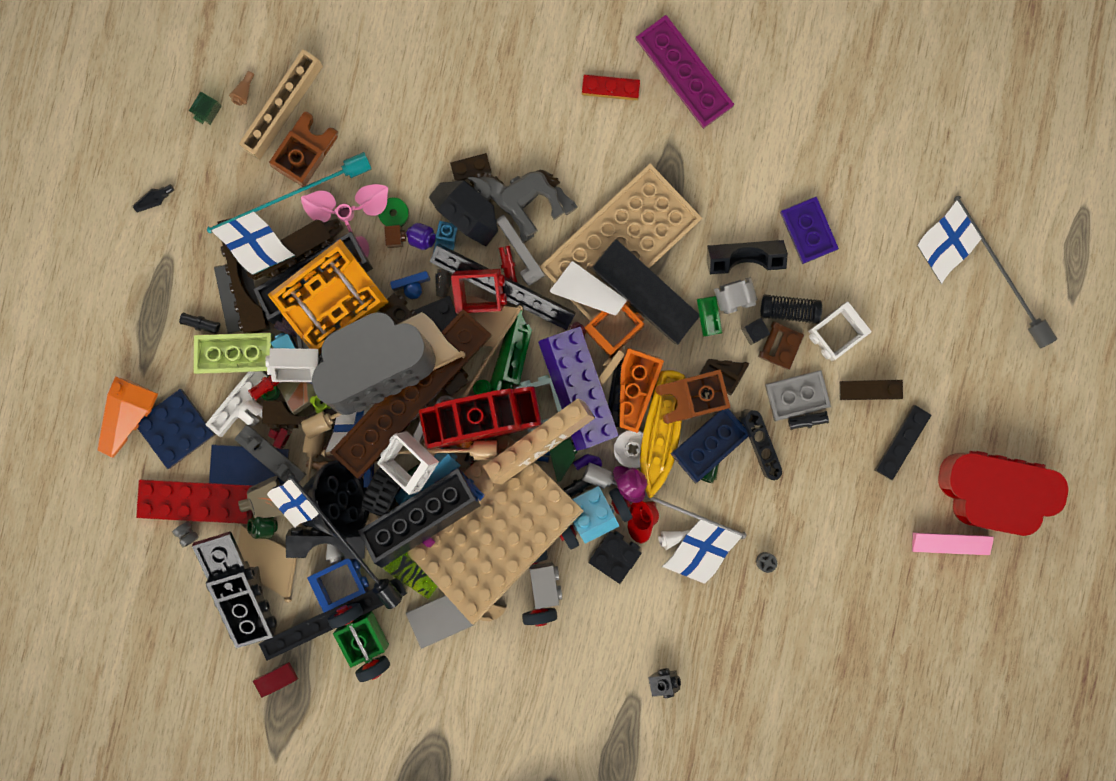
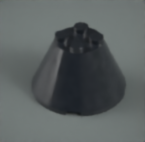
M334 460L324 464L303 488L345 539L355 537L359 534L358 531L365 527L369 516V511L362 509V501L367 487H364L362 477L360 479L355 477L340 461ZM320 514L312 520L303 522V525L306 527L309 526L339 538Z

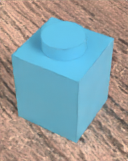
M281 333L275 336V340L271 342L273 348L298 349L292 335L288 333Z

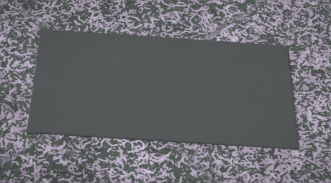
M225 265L214 267L228 334L241 331L238 325L240 316L239 312L235 311L234 301L236 299L229 287V283H232L231 278L226 273ZM241 265L246 289L258 304L257 296L253 290L255 289L254 280L247 276V270Z

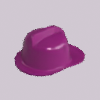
M615 467L613 476L622 496L630 502H641L645 497V489L647 487L645 475L637 468Z

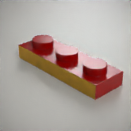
M584 75L582 95L638 100L640 80Z

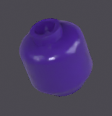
M422 223L413 224L406 232L409 245L421 250L431 248L436 240L433 228Z

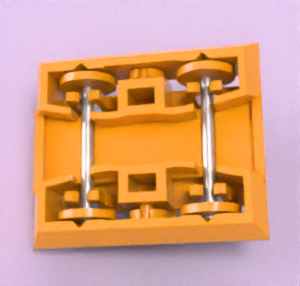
M341 239L268 294L300 338L310 349H318L319 355L322 353V345L325 338L336 330L333 327L335 324L340 322L339 325L343 328L369 314L375 313L389 302ZM330 265V267L323 272L317 269L318 267H320L323 270ZM304 279L305 281H308L304 284V287L298 290L302 286V284L300 283L301 280Z

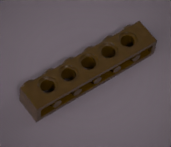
M395 293L388 297L387 300L389 302L379 309L381 313L388 315L396 324L417 315L414 309L410 311L405 306L408 302L402 295L397 296ZM398 310L405 311L403 319H396V312ZM462 368L444 389L450 396L455 395L469 383L467 380L469 375Z

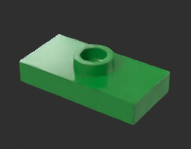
M716 296L697 299L703 337L722 334Z

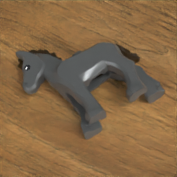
M540 169L529 172L521 178L517 176L510 181V185L507 187L503 181H500L497 176L494 177L491 173H479L468 178L472 184L471 186L488 201L492 198L498 206L512 216L515 223L519 226L523 244L532 239L534 233L538 231L523 210L538 195L545 196L550 202L553 220H556L564 213L568 215L578 208L575 202L566 196L560 187H557L560 184L558 178H554L553 174Z

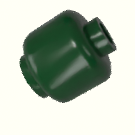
M253 515L247 522V531L254 539H270L278 529V523L274 520V517L254 518Z

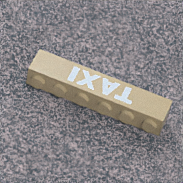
M576 399L483 467L493 483L502 485L591 422L595 417L584 401Z

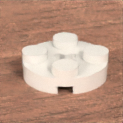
M628 430L620 434L616 439L614 455L621 465L628 468L640 467L642 432L638 431L636 433ZM630 444L638 446L635 455L628 453Z

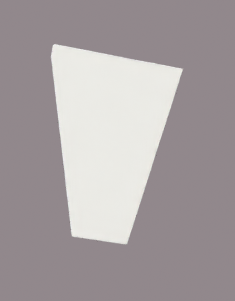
M573 261L550 290L552 294L615 316L627 301Z

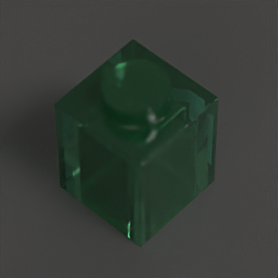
M200 91L189 112L194 115L193 119L201 124L206 122L211 125L222 105Z

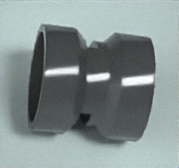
M189 521L172 531L174 536L179 538L182 548L199 538L198 534L191 529L192 525Z

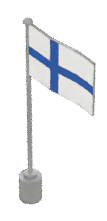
M590 462L588 463L583 474V481L599 486L602 489H605L606 486L609 487L611 484L617 486L610 470ZM645 493V498L699 519L685 535L673 556L662 566L701 583H706L716 573L734 545L740 539H745L747 536L745 532L741 533L658 498H649Z

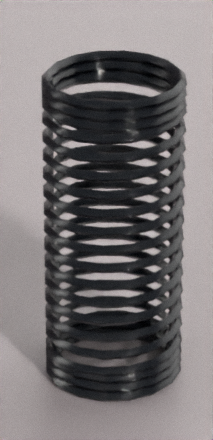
M764 294L762 297L761 318L770 319L771 317V319L774 318L776 320L778 317V320L781 319L782 321L788 319V321L792 320V322L794 320L795 322L802 321V323L805 321V323L809 322V324L811 322L812 324H819L821 320V300H809L808 298L805 300V298L778 297L777 295L771 296Z

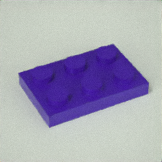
M817 196L780 212L802 264L839 249Z

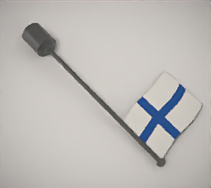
M956 196L954 198L956 202L946 215L925 233L917 245L939 282L942 284L947 275L972 252L981 240L1031 318L1032 322L1029 323L1031 327L1028 330L1039 348L1046 347L1056 341L1058 338L1046 319L1042 321L1040 318L1035 319L960 200L961 196Z

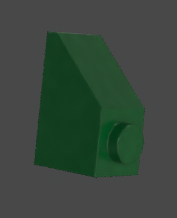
M571 439L562 441L550 450L557 482L562 480L575 459L574 454L578 453Z

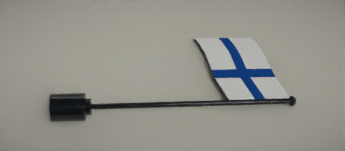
M290 473L285 483L273 487L268 492V497L295 528L300 523L312 520L320 514L376 582L373 592L387 609H392L401 602L402 595L390 580H378L295 479V474Z

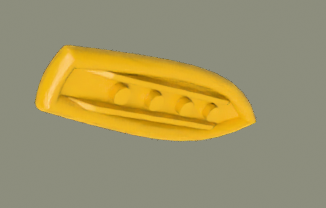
M663 370L659 374L656 387L685 379V375L673 370ZM655 390L643 431L640 453L641 472L647 479L645 491L649 498H652L658 492L672 469L675 459L670 453L678 447L682 420L669 424L663 422L664 415L675 411L677 408V400L672 395H658Z

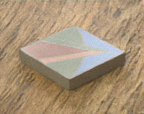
M280 382L277 384L294 415L310 406L311 397L316 396L312 382Z

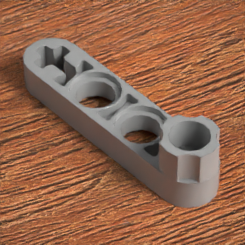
M502 215L496 219L497 224L527 267L519 272L526 284L530 286L545 275L507 218Z

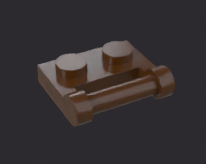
M772 321L770 335L766 340L763 350L759 352L758 357L790 370L804 334ZM778 331L782 332L783 335L774 356L769 355Z

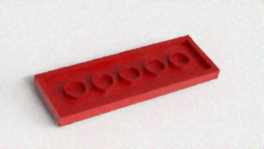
M141 479L138 484L136 518L247 524L248 520L253 516L252 510L241 512L238 501L248 499L247 491L252 485Z

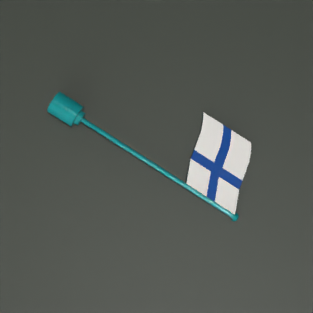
M364 152L343 161L342 170L213 227L208 226L207 232H213L227 245L238 262L252 275L295 255L280 242L269 225L255 212L343 173L345 176L349 175L350 178H354L372 170Z

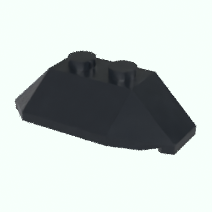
M465 180L441 182L429 196V199L440 214L462 233L478 243L487 246L498 233L494 205Z

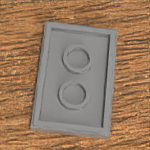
M821 370L765 384L774 421L831 407Z
M446 595L406 612V616L421 649L474 626Z

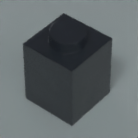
M762 318L741 329L750 345L770 335Z

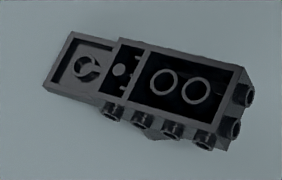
M229 531L193 542L192 548L207 578L206 587L214 600L215 607L221 615L222 622L225 624L235 648L273 638L275 628L277 627V620L275 616L271 615L268 600H265L263 597L259 567H250L248 561H244L232 532Z

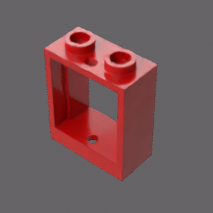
M501 269L455 271L452 274L451 281L456 314L460 313L463 309L467 313L502 311L507 304L506 293H503L502 287L505 285V278L503 274L501 275ZM494 277L497 302L467 303L464 278Z

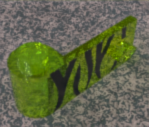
M408 552L383 567L386 572L427 599L431 597L438 587L419 565L410 559Z

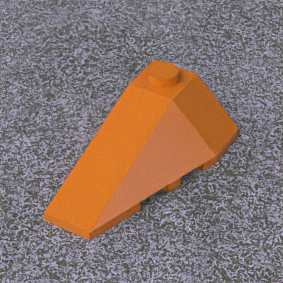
M627 348L621 365L619 427L638 433L664 360Z
M115 376L107 394L97 450L114 458L127 442L129 434L140 426L138 423L144 416L147 417L151 412L158 393L130 380Z

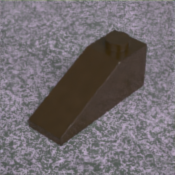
M903 380L839 381L840 400L903 399Z

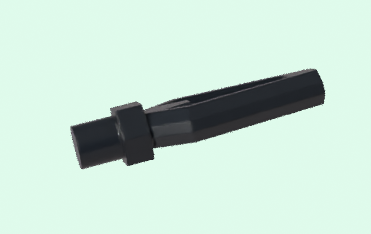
M171 184L160 189H150L133 205V208L138 213L159 206L164 198L168 197L175 190Z

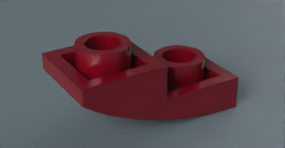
M290 662L274 668L271 672L255 678L253 683L261 698L299 678Z

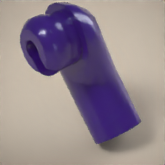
M586 454L573 462L577 470L587 466L589 462L602 467L601 459L591 454Z

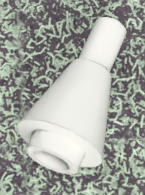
M690 530L683 532L661 531V536H658L660 546L668 550L680 543Z
M327 544L326 561H330V564L342 561L341 558L344 555L340 549L334 545Z

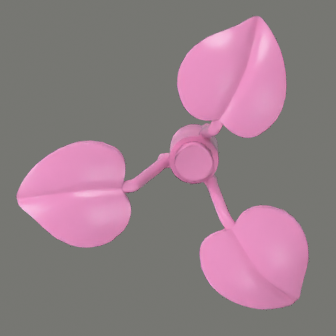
M380 184L362 187L355 195V201L360 205L358 207L341 204L333 210L336 206V200L327 191H316L301 197L305 212L314 221L317 219L325 223L330 220L331 213L337 214L339 219L345 222L348 231L352 232L349 221L354 217L353 211L363 208L364 213L369 216L381 214L387 205L388 187ZM362 236L356 237L368 258L369 244L367 240Z

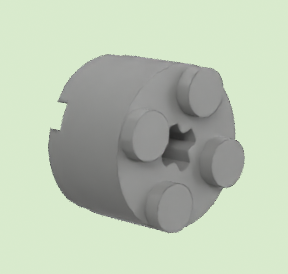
M751 277L745 278L746 282L745 280H738L720 286L721 290L719 288L714 289L720 311L729 314L738 311L737 307L748 308L756 305L755 301L758 299Z

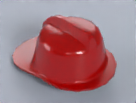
M654 501L633 502L630 508L633 518L628 521V532L635 542L645 543L651 536L653 526L659 520V512Z

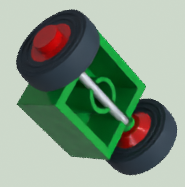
M359 603L348 606L344 605L328 618L331 628H337L333 635L350 668L365 662L355 672L359 682L376 679L390 667V662L386 656H380L375 659L373 657L384 653L389 643L372 611L360 616L363 613V609Z

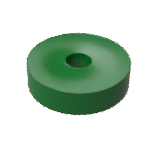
M395 197L388 198L385 210L378 217L385 226L400 225L402 227L409 219V209L401 199ZM396 210L397 214L395 216H391V211Z

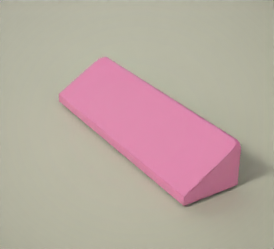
M913 532L912 552L990 555L994 537Z

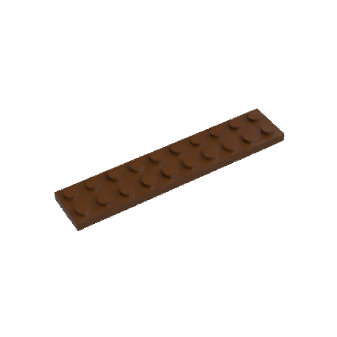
M464 309L441 333L459 352L464 351L465 357L458 358L432 371L427 377L419 380L418 384L407 386L400 393L389 395L382 402L374 404L330 451L358 479L379 459L382 451L390 444V438L396 433L404 432L417 418L419 410L426 408L492 337Z

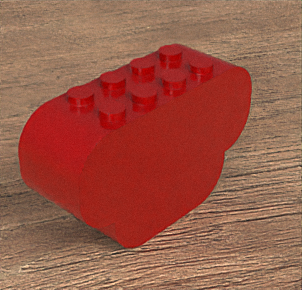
M534 386L491 391L437 403L434 406L419 410L426 450L530 430L542 424Z
M981 451L949 455L942 462L938 476V483L942 492L948 497L953 498V512L959 521L971 526L1020 536H1028L1035 533L1041 527L1044 516L1050 517L1060 513L1066 505L1069 491L1065 477L1055 470L1046 469L1045 464L1029 463L1021 459H1009L1001 455H988V453Z

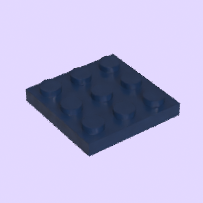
M179 389L153 408L147 417L144 416L138 423L140 426L137 428L167 469H171L216 435L205 425L207 422L182 389Z

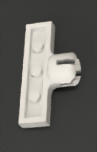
M263 371L248 372L205 425L219 437H222L238 418L249 426L259 423L260 420L254 415H259L262 418V406L254 400V397H251L248 390L255 387L262 381V378H267L268 375Z

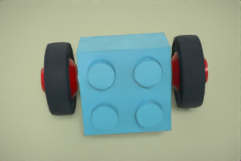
M599 486L573 499L584 511L574 521V524H571L559 536L562 541L565 540L570 550L579 546L576 531L579 532L586 544L619 527L613 514L614 510L616 514L621 516L624 522L633 518L628 508L631 505L622 496L618 488L609 491L612 506H609Z

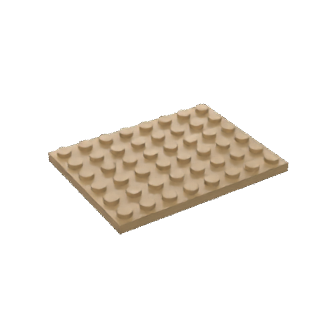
M508 434L498 436L496 439L498 440L499 454L516 443ZM475 460L466 469L464 474L469 479L471 478L475 486L485 494L481 501L478 499L481 506L432 536L431 538L435 543L431 548L421 543L407 552L471 624H475L584 511L535 461L500 485L491 481L483 467L491 460Z

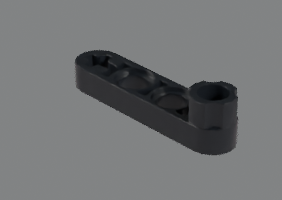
M745 409L741 411L739 421L745 426L763 475L767 479L778 480L782 475V467L763 418L758 411ZM761 431L763 433V439L757 442L755 440V434L756 432ZM767 448L770 451V456L767 459H763L761 453ZM771 467L776 469L774 475L769 474Z

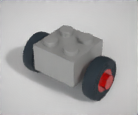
M547 550L529 567L535 609L522 614L524 625L539 627L557 620L556 609L545 607L559 605V600H562L561 585L557 586L556 580H559L558 566L554 567L553 562L534 565L548 559Z

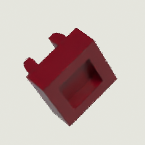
M281 428L280 431L271 429L268 436L275 439L273 446L284 449L292 431L286 428Z

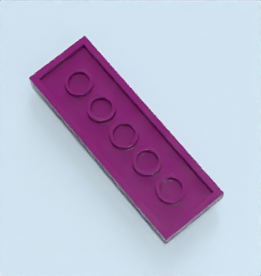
M667 15L636 36L635 40L703 129L734 107L735 104Z

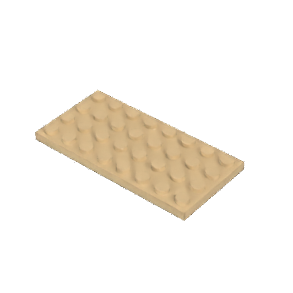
M649 164L540 266V269L555 284L573 261L610 287L590 267L615 239L650 269L702 220V217ZM570 300L590 322L601 312V310Z

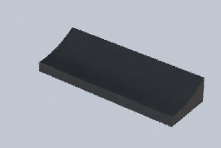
M352 232L339 238L366 273L374 269ZM338 240L253 289L268 321L277 326L286 320L268 294ZM329 265L328 267H326L325 269H323V270H322L320 267H318L317 269H319L321 272H323V271H325L327 268H329L330 265ZM304 279L301 280L300 283L302 284V286L298 290L304 287V284L308 281H305Z
M617 239L610 244L590 267L593 272L619 295L624 297L632 307L674 344L678 345L700 317L699 313Z
M456 469L358 532L374 564L383 568L474 511L481 504L461 471Z

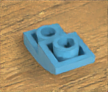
M439 221L434 250L439 243L454 251L458 228L452 223Z

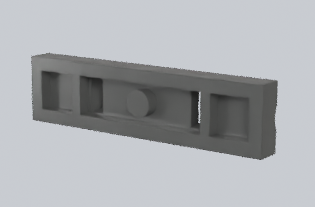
M246 425L234 439L282 481L286 482L290 473L295 474V479L299 483L305 477L306 473L251 426ZM260 444V446L256 450H254L255 446Z

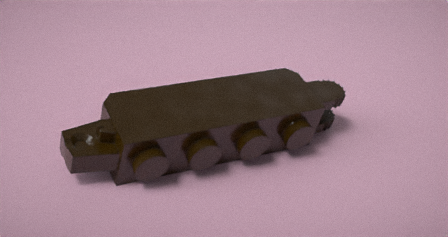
M338 218L326 223L316 219L281 239L280 242L295 256L253 275L247 271V276L253 280L264 276L274 278L282 273V270L289 269L301 259L311 256L315 251L335 241L333 237L344 230Z

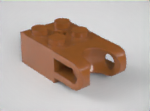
M307 111L301 115L269 161L273 169L301 187L307 185L338 138V131L331 127L322 135L312 134L310 128L313 124V116ZM300 157L301 160L299 162H294V158L298 159Z
M721 370L658 385L655 388L658 395H672L677 400L675 411L664 415L663 422L665 424L731 408ZM703 389L711 391L712 394L709 395V399L701 397Z

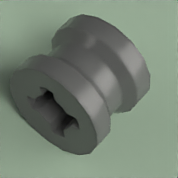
M762 552L757 556L756 565L763 572L770 573L777 568L778 563L774 555Z

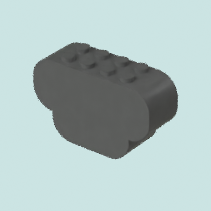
M372 313L333 332L325 339L322 345L324 361L315 368L312 375V385L317 397L339 414L349 415L361 412L373 403H380L385 397L398 394L407 386L418 384L419 380L424 379L433 371L436 357L431 344L416 327L406 323L397 325L384 313Z

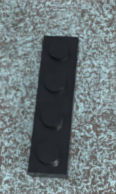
M913 405L874 471L893 481L932 415Z

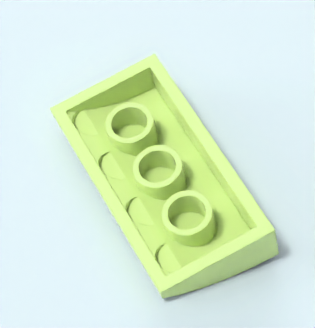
M272 333L194 335V374L267 371L266 355H270V348H273L271 342L274 341V335Z

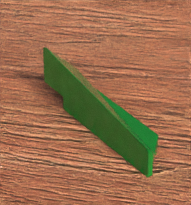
M523 311L519 312L504 336L490 380L491 391L513 389V385H519L532 332L530 325L526 324L522 316Z

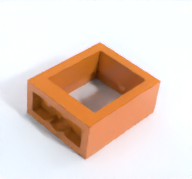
M627 301L621 310L636 327L614 347L595 329L610 313L601 311L584 327L585 332L610 358L644 328V318L638 312L633 313L630 310L631 305Z

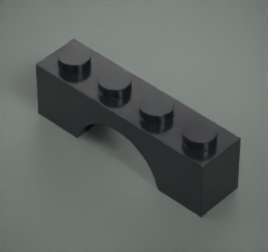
M784 240L707 245V265L710 275L729 273L732 267L740 263H756L763 266L766 270L787 268L788 252Z
M293 527L286 534V558H306L308 552L313 547L319 544H331L340 549L345 559H356L339 538L317 529ZM360 534L347 538L346 541L360 558L365 559L367 548Z

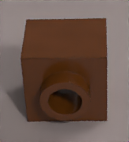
M400 225L384 226L386 246L388 248L404 247L403 242H406L405 230H402Z

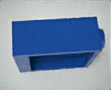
M344 559L307 577L323 613L368 591L369 582L365 576L362 577L359 570L361 566L357 559ZM347 564L359 590L332 603L320 577Z

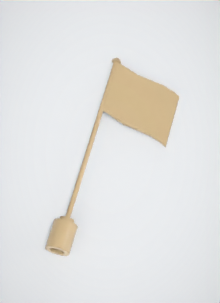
M466 295L467 303L489 302L478 297ZM521 305L516 306L517 308L504 306L502 311L468 313L492 335L483 346L493 348L461 398L468 395L519 312L523 311Z
M421 312L399 323L413 325L431 344L436 357L433 371L458 358L465 357V352H459L453 347L435 323L424 313ZM322 411L302 421V428L307 437L311 439L332 429V419L342 414L336 413L330 416L329 413L326 414Z
M326 432L311 439L305 434L303 452L306 453L307 457H310L305 484L310 480L313 458H317L323 451ZM241 524L238 548L244 561H248L250 567H259L261 585L283 596L285 602H291L290 596L297 558H286V547L271 539H254L248 533L247 528Z

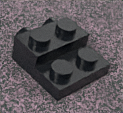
M615 530L614 532L609 531L588 563L621 584L642 552L639 551L640 546L632 541L627 543L623 540L625 536Z

